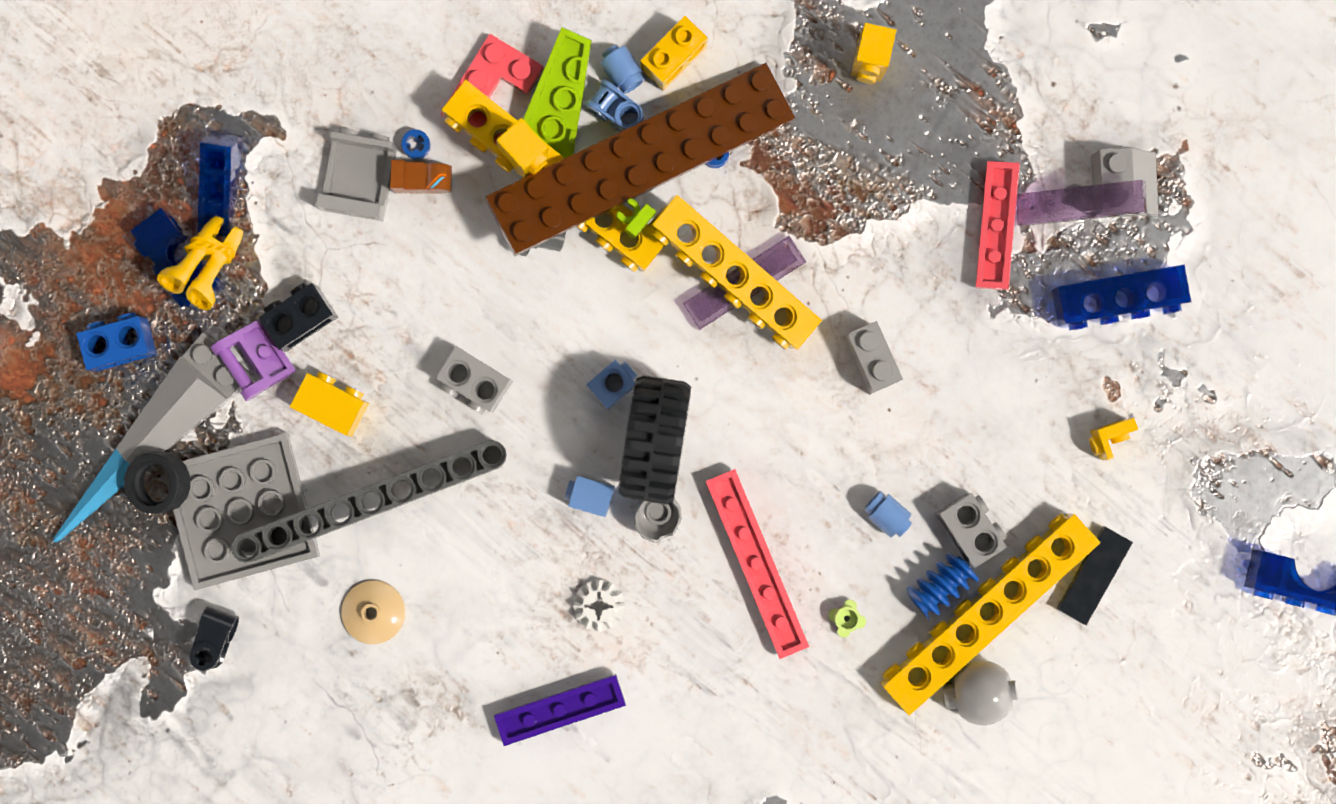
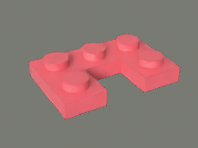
M489 34L451 97L462 83L467 80L490 98L501 79L529 95L542 74L544 66L492 34ZM475 112L469 117V124L477 128L482 127L487 121V117L481 112ZM500 132L495 136L494 143L496 145L497 139L505 132Z

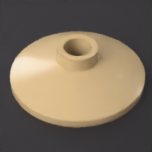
M378 580L365 581L353 587L346 595L341 609L342 621L347 632L356 640L366 644H380L393 638L401 629L405 620V604L400 593L390 584ZM369 607H373L377 611V616L374 619H370L366 615V610Z

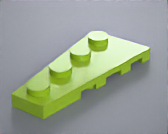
M562 27L523 120L541 140L564 158H567L574 154L592 40Z

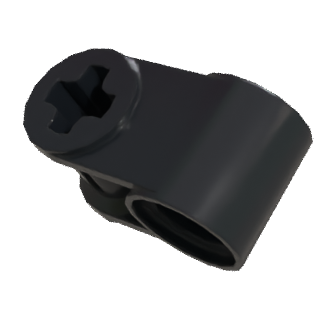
M210 606L205 608L200 618L197 634L189 655L190 663L194 668L206 671L218 668L223 663L230 642L237 630L239 616ZM209 650V654L213 656V660L206 661V657L202 655V651Z

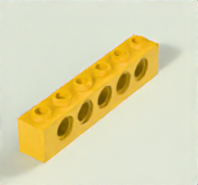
M673 195L648 224L654 230L651 233L652 237L665 247L668 243L678 251L675 256L688 267L694 264L702 271L700 278L712 288L718 285L726 292L724 298L737 309L740 306L744 307L750 313L747 318L757 327L763 329L766 326L773 332L772 340L786 350L790 347L798 350L821 323L822 320L680 196ZM682 224L688 225L692 230V237L687 243L680 241L677 236L678 228ZM707 245L712 246L716 251V258L710 264L706 263L702 258V250ZM731 266H735L740 272V279L733 285L726 279V272ZM755 287L761 288L764 293L763 301L758 305L753 304L750 299V293ZM782 307L786 310L788 317L784 324L778 325L775 322L774 314Z

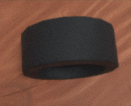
M168 452L146 453L135 458L128 466L124 477V490L129 502L137 510L146 514L165 513L179 508L187 499L191 488L190 474L186 465L179 457ZM153 464L162 465L167 470L171 481L168 497L161 502L153 501L147 494L144 486L146 471Z

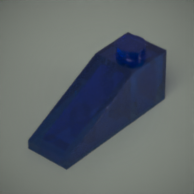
M211 131L200 141L198 232L215 215L224 219L217 235L227 237L231 232L242 167V135Z

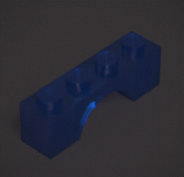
M1252 550L1244 587L1254 589L1253 596L1273 600L1275 594L1286 597L1285 604L1304 608L1306 602L1317 605L1315 610L1317 612L1336 615V584L1328 589L1316 591L1302 581L1296 570L1293 558L1266 551Z

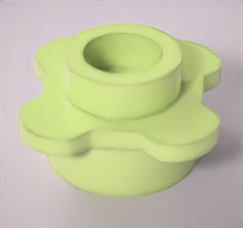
M846 600L843 606L838 609H831L828 613V618L837 626V634L840 637L846 638L850 635V632L855 631L857 628L861 629L866 624L865 617L859 614L856 609L857 604L853 600ZM847 615L850 617L848 622L844 620V617Z

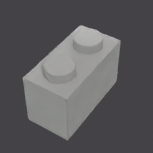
M877 321L844 336L869 394L903 380Z

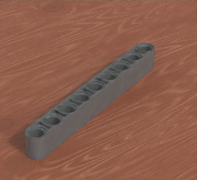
M486 441L242 533L232 542V554L240 562L257 561L487 474L504 465L507 457L506 449L498 441ZM488 447H497L501 451L502 457L498 463L488 464L484 461L483 453ZM466 458L471 462V471L467 475L459 476L454 472L453 465L457 459ZM430 469H435L441 474V481L435 487H427L423 482L425 472ZM402 480L408 482L411 488L410 494L404 499L395 497L393 494L394 485ZM369 492H375L380 498V504L375 510H367L363 505V497ZM343 503L349 509V516L345 521L338 522L333 518L332 511L336 505ZM308 515H313L318 520V528L312 534L306 533L302 528V521ZM277 527H282L287 532V540L282 545H276L271 538L272 531ZM247 538L252 539L256 544V552L251 557L243 555L240 548L241 543Z

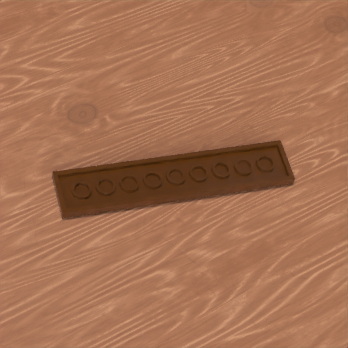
M764 63L538 171L535 175L531 174L485 196V201L515 257L626 203L630 198L634 199L793 122L795 116L767 63Z

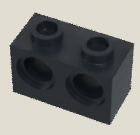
M305 282L298 285L290 292L291 297L283 302L277 300L264 308L265 314L259 317V320L279 350L289 351L339 318L319 286L314 283L308 285ZM310 298H315L317 301L316 311L312 314H306L304 312L305 302ZM288 315L291 321L288 330L280 332L277 328V322L282 316Z

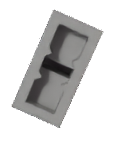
M455 346L436 376V379L442 382L440 389L455 398L458 393L470 399L466 405L482 415L485 410L491 413L495 411L513 382L458 346ZM463 365L467 369V377L463 382L456 383L451 376L452 370L456 366ZM485 382H491L495 388L494 395L487 400L481 399L478 394L480 385Z
M966 493L935 514L968 566L976 568L1007 548L1003 542L1006 539V535L997 522L992 524L985 514L989 509L979 495L974 497L972 493ZM963 506L969 507L972 511V518L967 524L960 523L957 517L959 509ZM981 533H985L989 538V546L984 551H979L975 546V539Z

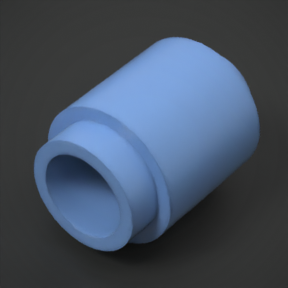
M614 45L602 54L604 59L600 63L601 67L612 83L618 89H621L624 94L633 91L645 81L642 76L643 70L626 46L619 48L618 45Z
M879 491L864 508V511L869 514L868 518L890 538L895 534L901 537L912 525V522L908 520L912 514L890 494L885 495L882 491Z

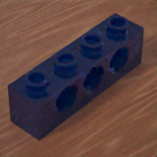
M1185 264L1063 285L1052 289L1058 327L1068 325L1069 331L1088 328L1087 322L1096 320L1100 321V325L1120 322L1119 316L1131 314V320L1151 317L1150 311L1162 309L1163 315L1182 311V305L1192 302ZM1149 286H1153L1158 290L1159 298L1156 302L1150 300L1147 296V288ZM1117 291L1126 294L1128 298L1126 307H1121L1117 304L1115 300ZM1086 296L1092 297L1096 301L1097 308L1094 313L1087 311L1084 307Z

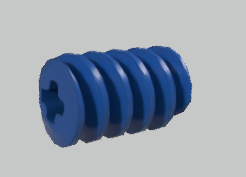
M950 553L946 554L948 566L940 561L937 562L938 574L932 570L926 571L929 582L918 578L916 583L919 590L911 586L906 588L911 601L929 621L930 618L927 612L931 611L936 615L941 614L937 605L939 602L947 607L950 606L947 595L950 594L957 599L960 598L957 590L958 586L967 591L970 589L967 582L968 578L976 582L980 581L974 571L960 556L956 557Z

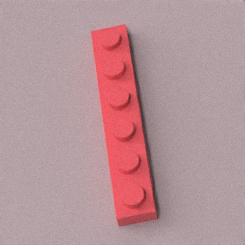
M733 469L705 481L779 659L808 648V642L736 470Z

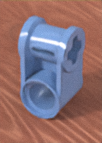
M605 79L601 80V87L590 101L586 100L584 106L601 120L608 122L620 132L644 121L641 107ZM633 112L637 114L638 119L634 124L626 125L621 121L623 115Z

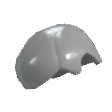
M675 498L669 504L639 500L633 511L635 529L642 538L654 543H659L663 538L673 536L682 520L681 507Z

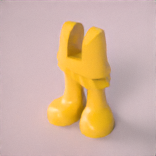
M217 215L211 218L201 231L190 239V244L184 247L187 253L184 259L176 266L161 270L157 276V280L163 288L172 293L180 294L185 289L200 261H207L202 271L186 291V297L190 303L202 310H210L213 307L215 294L212 284L222 266L231 263V260L235 257L243 237V230L234 226L223 243L216 240L215 236L219 233L224 219Z

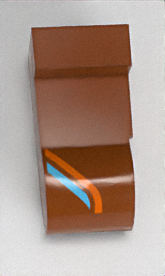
M391 160L390 189L394 193L442 194L451 192V165Z

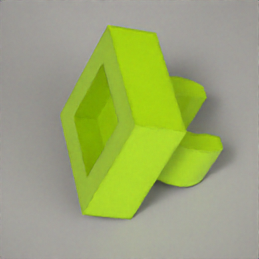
M630 198L627 203L634 209V214L626 217L619 211L616 217L621 223L629 224L624 232L635 239L653 218L656 211L647 203L640 210L638 202Z

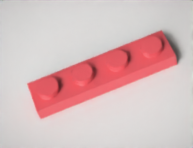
M987 161L976 288L1009 291L1020 163Z

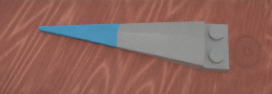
M203 332L184 355L178 358L55 535L53 542L61 541L124 487V477L127 468L135 458L146 453L166 452L240 391V386L220 356H215L210 349L217 341L209 333ZM241 364L249 378H251L253 374Z

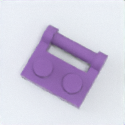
M259 319L219 340L210 347L215 356H220L242 389L240 394L245 401L255 398L261 392L290 377L296 371L285 353L278 349ZM238 345L260 378L259 381L255 383L251 381L231 351L232 347Z

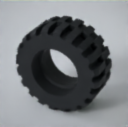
M646 375L636 378L618 493L624 498L660 504H669L674 501L691 386L687 382Z

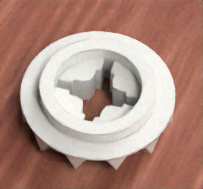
M594 580L586 583L579 589L575 596L573 607L576 619L585 628L600 632L613 628L621 620L625 603L622 593L614 584L604 580ZM598 592H601L603 603L613 605V607L603 609L600 620L597 619L595 609L585 607V604L596 601Z

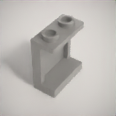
M340 128L339 132L330 131L329 138L332 140L323 192L322 194L318 193L316 207L321 211L384 222L390 190L391 160H395L397 147L393 142L389 141L390 137L381 134H371V137L367 138L358 136V131Z

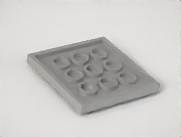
M288 433L182 461L190 474L191 488L187 499L179 508L174 509L173 512L194 590L320 557L316 538L263 559L247 563L235 559L231 551L232 542L238 535L308 509ZM162 467L168 492H170V477L167 470ZM308 515L302 521V528L306 533L312 534L314 530L310 515ZM282 527L275 528L271 534L272 541L276 545L284 544L287 540L286 530ZM247 538L241 543V552L246 557H251L256 552V544L252 539Z

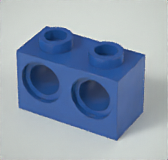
M128 313L116 317L117 322L107 325L104 321L86 325V331L76 333L86 370L99 372L156 356L157 352L148 319L136 316V313ZM131 329H135L137 340L132 345H129L126 341V335ZM104 337L106 349L99 354L96 351V342Z

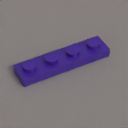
M617 674L497 713L494 715L503 746H507L624 707L626 702Z

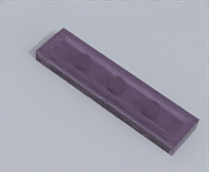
M1142 179L1017 194V226L1023 227L1147 213L1146 182Z
M790 235L752 259L776 281H779L806 263ZM738 268L726 275L727 281L732 285L740 279ZM718 285L715 288L707 287L683 303L699 331L735 309L724 298L726 292ZM755 287L750 293V298L760 293L762 289Z

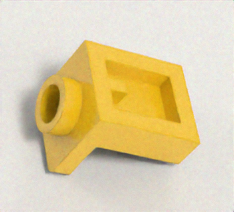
M1125 418L1090 430L1092 437L1089 438V443L1095 456L1099 455L1100 460L1113 459V453L1108 440L1115 444L1130 439L1129 433L1138 430L1135 418Z

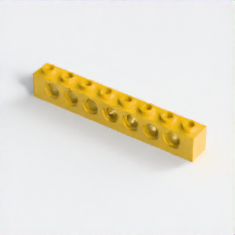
M465 80L443 107L442 112L446 116L444 122L457 133L461 130L465 131L472 137L469 142L482 153L489 150L497 157L494 162L508 173L513 169L523 179V175L500 152L498 146L494 143L495 136L500 132H506L517 120ZM481 112L487 117V121L482 127L477 128L469 124V117L473 113ZM546 144L548 146V164L544 168L565 159ZM623 204L608 211L612 216L613 222L607 228L599 227L595 222V218L577 226L584 233L589 229L598 236L595 242L609 253L614 249L623 257L620 261L633 272H636L637 269L644 272L664 247L652 237L651 233L654 230L648 224L637 235L636 246L627 248L621 244L620 234L624 232L629 224L621 223L617 219L616 214L619 211L626 217L634 214Z
M1061 513L1048 524L1050 530L1042 537L1038 534L1030 539L1024 546L1026 551L1019 558L1013 556L1001 566L1000 569L1003 572L994 580L991 577L985 580L977 588L978 595L971 601L965 599L953 610L955 615L947 623L942 620L930 630L929 633L932 636L922 644L919 641L906 652L908 658L899 666L897 663H894L882 674L884 680L880 682L881 686L909 716L1101 543L1075 514L1067 513L1064 516ZM1061 538L1064 541L1065 549L1061 555L1056 556L1052 552L1051 545L1055 539ZM1037 559L1041 564V572L1036 577H1031L1028 573V564L1032 560ZM1009 581H1014L1018 586V592L1013 598H1007L1004 594V586ZM991 602L994 606V614L990 619L983 620L980 616V608L983 604ZM962 624H968L971 629V634L965 641H959L956 637V630ZM937 646H945L947 649V657L942 662H934L932 658V652ZM915 667L922 668L924 672L923 679L916 684L910 683L908 680L910 670Z

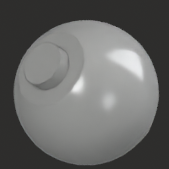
M985 660L966 664L955 674L952 683H945L943 686L946 708H956L963 719L976 725H992L1003 720L1011 711L1013 700H1018L1016 680H1010L1008 672L1000 665Z

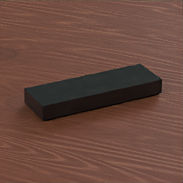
M1102 526L1096 537L1101 543L1084 558L1056 608L1086 626L1133 544L1132 541L1106 526Z

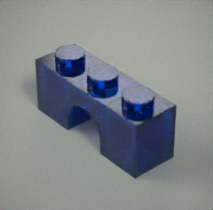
M160 208L131 230V233L136 238L133 241L134 246L144 257L148 255L155 264L152 270L157 276L161 270L177 265L175 251L182 242L188 239V236L170 212ZM200 261L182 293L175 294L170 292L174 300L182 308L186 306L193 310L198 309L187 299L186 291L207 262ZM217 276L212 284L215 295L226 288Z

